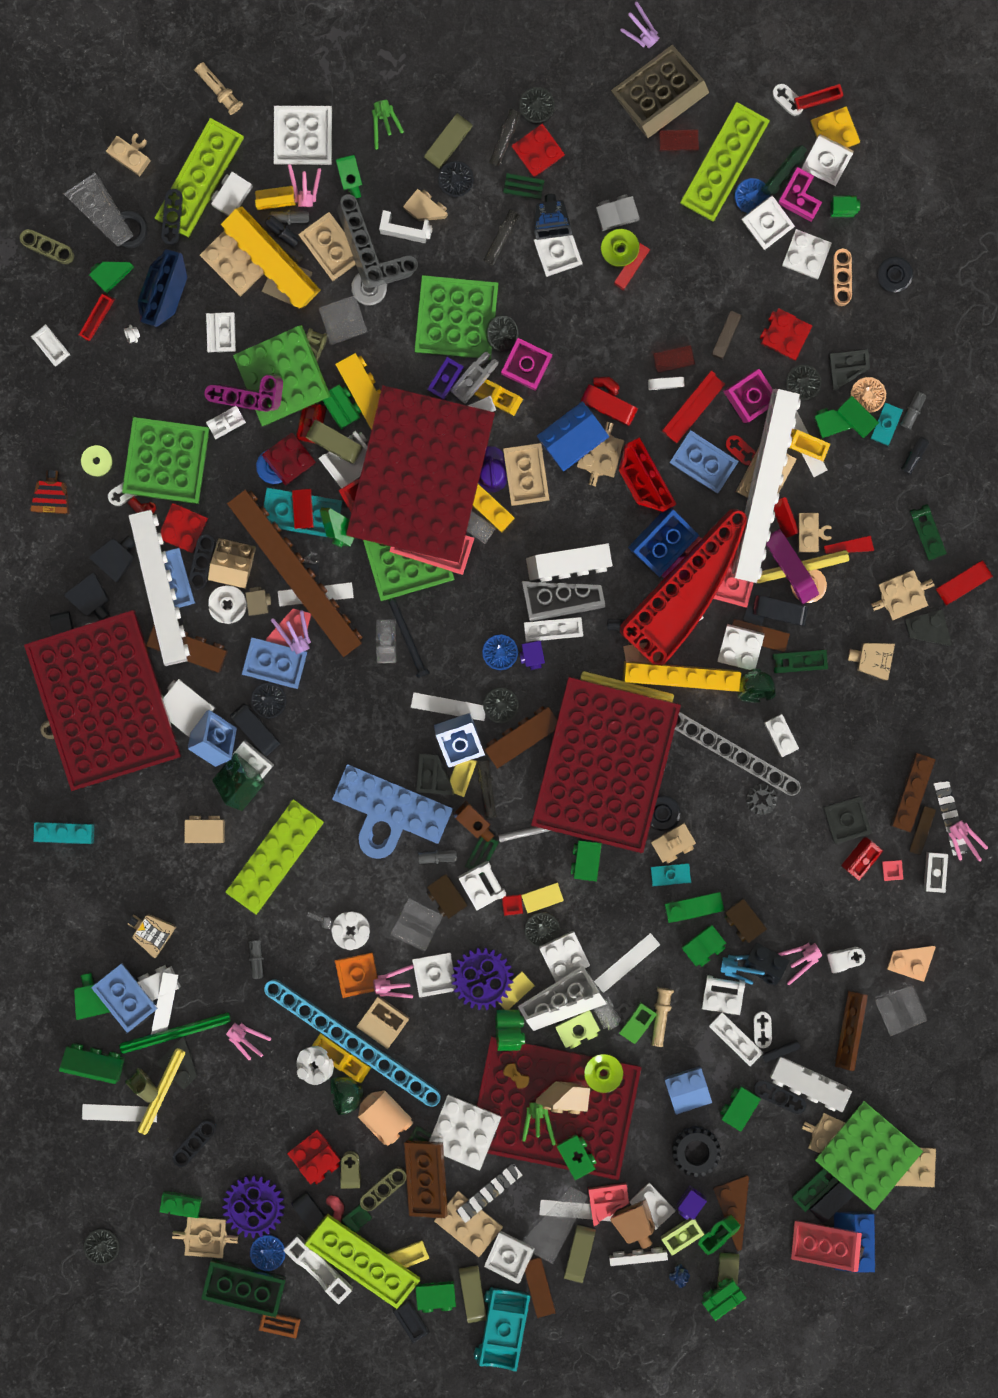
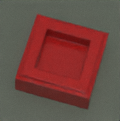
M521 894L504 896L502 898L504 916L523 914Z

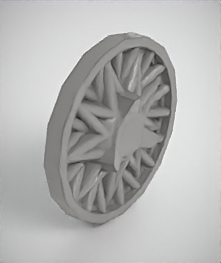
M359 273L354 277L352 293L359 303L375 305L385 297L387 284L368 288L362 283ZM368 274L370 279L376 280L373 274Z

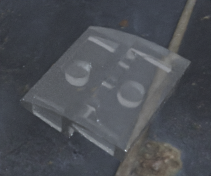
M356 295L319 308L330 345L367 333Z
M408 899L391 935L425 952L443 916Z
M913 984L875 1001L890 1036L928 1020Z

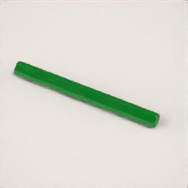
M224 1013L127 1041L119 1045L120 1051L124 1054L231 1022L229 1013Z

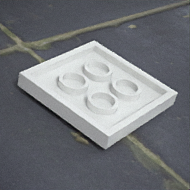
M274 106V164L332 165V106Z
M448 1094L429 1142H443L444 1156L480 1171L502 1116Z

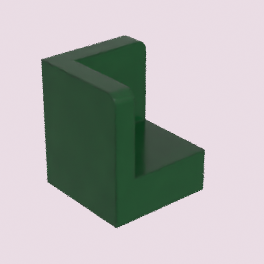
M359 1204L343 1216L342 1220L349 1229L357 1233L363 1225L372 1219V1216Z

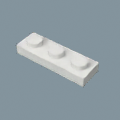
M581 617L524 623L526 642L583 637Z
M722 1012L709 1025L749 1066L763 1054Z
M662 1247L651 1248V1251L644 1252L643 1249L632 1250V1253L624 1254V1251L613 1252L609 1259L610 1266L664 1261L668 1260L667 1250H663Z

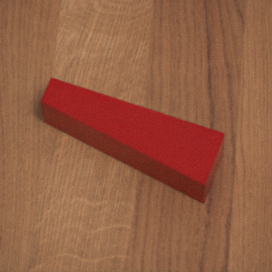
M838 84L794 98L797 111L840 99L844 95L841 85Z
M641 243L639 244V253L636 259L623 268L614 282L616 286L625 290L650 249Z
M106 293L101 294L79 333L81 337L91 341L115 301L114 298Z
M871 536L823 547L825 554L844 550L848 553L874 551Z

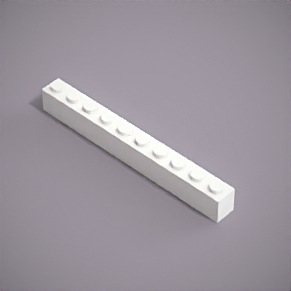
M780 389L772 390L745 509L747 521L735 553L730 575L732 578L757 583V580L761 577V562L766 557L765 545L770 539L771 532L769 527L775 517V512H773L774 505L779 500V493L777 492L779 485L783 482L782 470L788 460L786 453L787 448L792 443L790 435L796 425L795 413L800 407V394Z

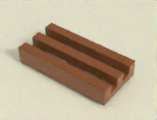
M277 1314L276 1319L296 1323L291 1325L265 1319L266 1315H262L260 1331L297 1338L300 1318ZM264 1323L293 1329L294 1333L265 1327Z

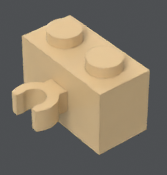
M136 133L133 135L132 144L130 145L116 136L106 152L140 177L150 163V159L138 151L146 146L147 141L144 139L142 143H136V139L139 136Z
M819 513L798 514V553L819 552V537L823 540L831 539V536L827 537L824 535V530L831 529V526L826 525L819 529Z
M682 823L651 841V844L661 861L670 863L677 859L676 855L683 851L685 854L693 850V845L696 842L685 823Z

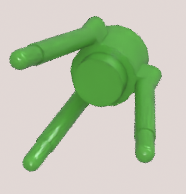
M381 100L373 104L374 110H372L376 150L378 149V117L384 120L389 136L391 135V130L387 117L390 114L400 133L404 132L394 113L393 106H389L388 100Z
M533 1102L530 1103V1107H527L522 1137L523 1142L526 1141L531 1115L532 1118H535L536 1137H540V1118H543L544 1114L552 1145L556 1144L548 1110L543 1109V1105Z

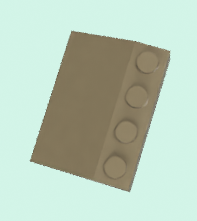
M671 45L613 88L611 92L638 128L649 138L706 96L709 90L702 77L678 50Z

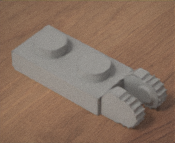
M484 352L476 362H473L450 390L464 404L468 402L490 376V373L498 366L499 362L494 359L485 369L481 367L490 357L488 352Z

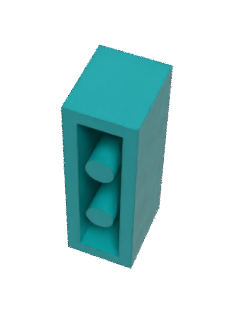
M35 822L33 842L94 843V824Z

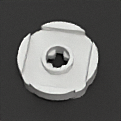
M222 586L212 592L209 597L208 606L210 614L215 620L231 624L239 621L244 616L247 601L243 592L238 588ZM224 600H226V601L231 600V601H232V603H231L232 608H231V609L227 608V609L225 610V609L223 608V607H224V603H223Z
M350 911L340 914L334 920L331 931L337 945L347 950H353L362 947L367 942L370 927L368 920L362 914ZM355 926L356 929L354 930V932L356 934L347 935L346 927Z
M311 1046L302 1050L297 1058L298 1077L312 1085L321 1084L329 1079L333 1074L334 1065L332 1058L329 1059L327 1055L328 1052L320 1046ZM314 1061H315V1065L318 1066V1068H316V1069H314L313 1066H312V1063H313Z

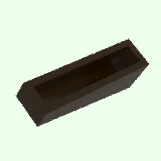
M733 311L730 312L712 352V356L723 359L742 315Z
M923 806L909 852L918 855L922 854L936 812L935 809Z

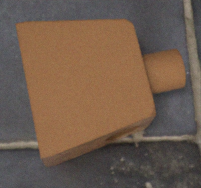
M646 1199L616 1211L612 1215L611 1222L628 1244L638 1240L642 1249L652 1245L649 1235L653 1233L655 1225Z

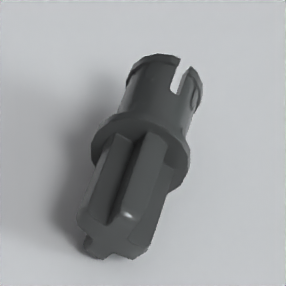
M271 211V215L281 223L291 225V223L309 222V212Z
M920 391L915 393L910 406L906 408L908 410L900 423L901 426L912 429L917 415L921 414L919 411L926 399L924 393Z
M436 849L434 852L418 853L419 864L436 863L439 865L440 862L457 861L455 850L438 851Z
M261 940L249 941V961H251L252 978L261 979L263 978L262 960L264 959L261 953Z

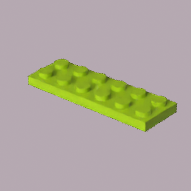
M736 102L680 204L714 222L770 120Z
M212 118L206 124L171 189H178L183 195L180 233L188 238L244 139L243 135ZM173 193V196H169V199L172 200V207L168 205V208L178 210L179 206L175 207V201L179 200V197H177L176 193ZM165 200L155 216V219L163 223ZM170 212L167 215L169 222H175L178 219L176 212ZM167 225L168 227H170V228H172V229H173V228L177 229V226H169V225Z
M293 799L227 889L226 893L257 915L323 825L324 821Z
M329 1214L324 1217L304 1243L306 1247L396 1309L420 1282V1277Z

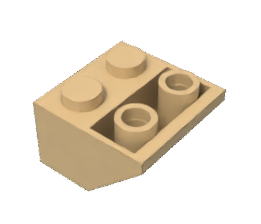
M218 538L210 563L208 580L246 588L256 547Z
M378 996L357 1025V1028L388 1049L410 1017Z
M556 1081L536 1099V1103L543 1105V1109L551 1110V1112L563 1113V1111H568V1113L580 1114V1111H588L590 1088L571 1082Z

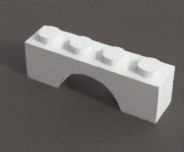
M297 1234L284 1248V1252L298 1265L306 1269L320 1283L324 1291L339 1305L349 1295L353 1287L324 1258L304 1245L305 1240Z

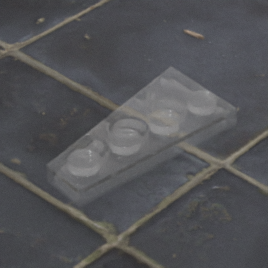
M96 173L64 193L115 245L120 246L133 237L128 225Z
M571 1186L522 1242L535 1248L533 1254L553 1264L589 1195Z

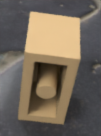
M189 816V819L185 820V843L225 842V819H220V816H209V819H201V816Z

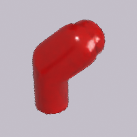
M611 377L593 378L594 387H605L609 390V394L613 396L618 395L619 385Z
M135 497L128 501V504L136 513L148 510L154 513L156 510V505L153 502L141 504Z

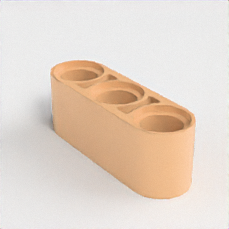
M843 248L837 250L833 256V300L838 306L847 305L852 298L851 253ZM841 253L846 255L847 262L840 263L837 260V255ZM839 273L846 274L847 281L840 282L837 275ZM839 292L847 294L846 301L838 299L837 295Z

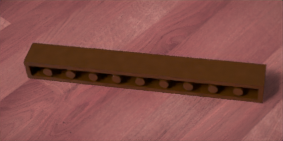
M245 489L229 501L227 505L334 646L345 657L362 644L360 640L363 638L357 629L353 630L349 625L351 621L345 613L341 615L337 609L340 606L334 598L329 599L326 595L328 590L322 583L318 584L314 579L316 577L315 573L310 567L306 568L303 562L305 560L300 553H294L291 549L293 544L287 537H282L279 533L281 528L275 521L271 522L269 520V512L264 506L260 507L257 504L258 498L253 491L248 492Z

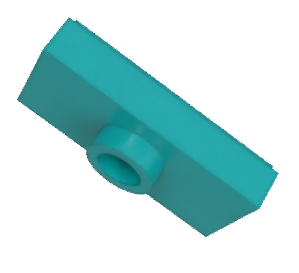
M885 403L878 419L879 424L875 427L870 439L889 446L903 409Z
M689 863L651 867L653 886L691 883Z

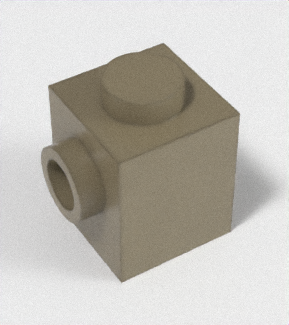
M261 587L249 588L250 592H246L249 616L269 613L268 605H271L270 593L266 594V590H261Z

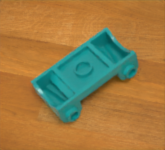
M490 1287L489 1291L485 1292L484 1302H487L488 1313L482 1344H479V1347H476L474 1350V1359H477L479 1366H492L517 1371L530 1301L528 1293Z

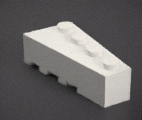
M609 543L534 555L526 558L530 581L540 579L541 582L551 581L552 577L559 576V579L571 577L570 574L577 573L578 576L588 575L591 570L601 573L606 572L607 568L612 566Z
M584 966L522 1003L518 1008L534 1031L605 1005L606 1002Z
M782 1056L778 1057L770 1074V1078L773 1079L772 1083L781 1087L786 1085L790 1087L791 1092L798 1095L803 1093L808 1096L807 1099L815 1103L820 1101L825 1104L826 1108L833 1111L843 1112L852 1093L849 1087Z

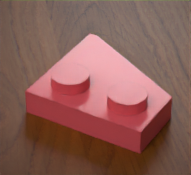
M292 609L279 624L291 642L293 637L286 624L287 621L290 622L297 637L302 635L304 639L300 610ZM304 612V617L308 630L311 614L308 612ZM276 628L266 638L268 642L290 647Z
M626 1183L588 1188L594 1226L598 1225L607 1216L610 1217L619 1208L629 1204Z

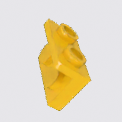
M293 186L255 191L257 210L296 205Z

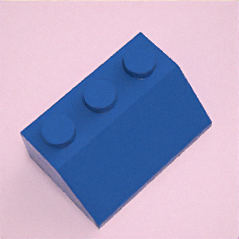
M582 401L538 434L537 437L564 472L609 438V435Z
M670 508L661 512L628 548L660 577L699 535Z
M872 1211L836 1212L834 1214V1228L862 1233L861 1245L865 1248L862 1257L859 1258L858 1272H875L874 1213Z

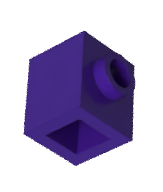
M541 641L522 644L523 652H520L521 663H525L526 667L530 666L531 670L542 668L541 664H544L545 661Z

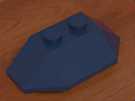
M165 249L163 254L150 265L138 299V308L141 316L140 322L157 327L175 314L187 280L185 264L181 253Z

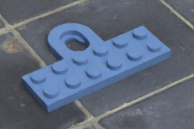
M348 764L332 799L367 814L359 834V845L367 856L376 859L384 858L393 852L403 829L439 844L453 810L449 806ZM384 821L389 824L391 834L382 844L376 845L372 840V829L375 823Z

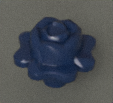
M679 1264L675 1267V1272L670 1273L669 1278L679 1288H683L689 1281L690 1274L682 1264Z

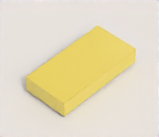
M471 759L455 765L450 778L454 794L462 797L465 796L477 763L476 760Z
M558 882L521 895L527 913L564 901Z
M523 972L512 980L514 983L508 984V987L512 989V991H505L508 998L501 997L503 1003L499 1004L505 1010H509L535 986Z
M423 1240L387 1254L405 1268L429 1259Z

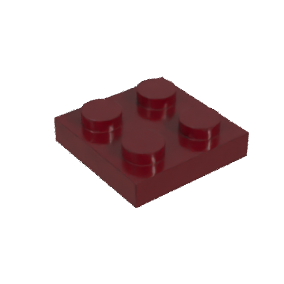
M290 433L262 454V457L285 486L316 463L293 433Z

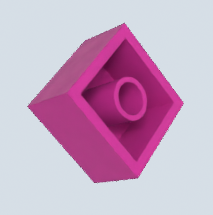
M517 338L501 371V375L536 391L553 354Z
M756 369L723 392L743 423H747L768 410L773 389L761 370Z

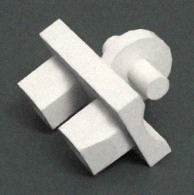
M235 406L206 423L214 438L218 439L246 422L238 407Z

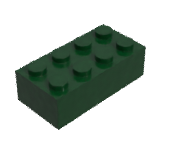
M212 1258L201 1299L276 1318L287 1277Z

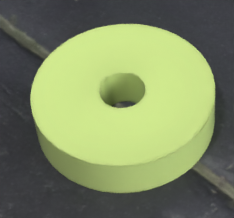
M91 446L83 452L81 465L88 474L97 477L103 476L112 467V456L102 446ZM96 457L100 459V463L97 465L93 462Z

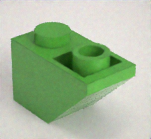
M640 1002L619 1034L636 1044L657 1013Z

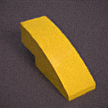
M487 379L474 393V396L480 399L491 396L495 407L515 416L523 400L520 396Z
M792 429L790 435L792 443L789 448L824 461L830 443Z
M321 1033L312 1045L324 1048L328 1052L329 1059L332 1058L334 1067L347 1074L356 1082L362 1083L372 1068Z

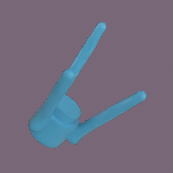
M728 955V958L723 957L721 972L725 973V976L743 980L752 985L753 981L735 974L736 971L760 975L765 974L764 971L737 966L738 962L734 960H744L749 955Z

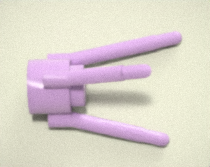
M635 2L639 13L649 29H645L630 12L628 14L629 17L643 32L640 35L642 40L623 28L620 31L638 42L642 47L647 46L650 48L660 38L639 3Z
M300 610L304 639L302 635L297 637L290 622L287 621L286 624L293 637L291 642L275 619H271V622L290 646L291 651H295L296 655L310 649L308 644L311 643L308 637L303 610Z

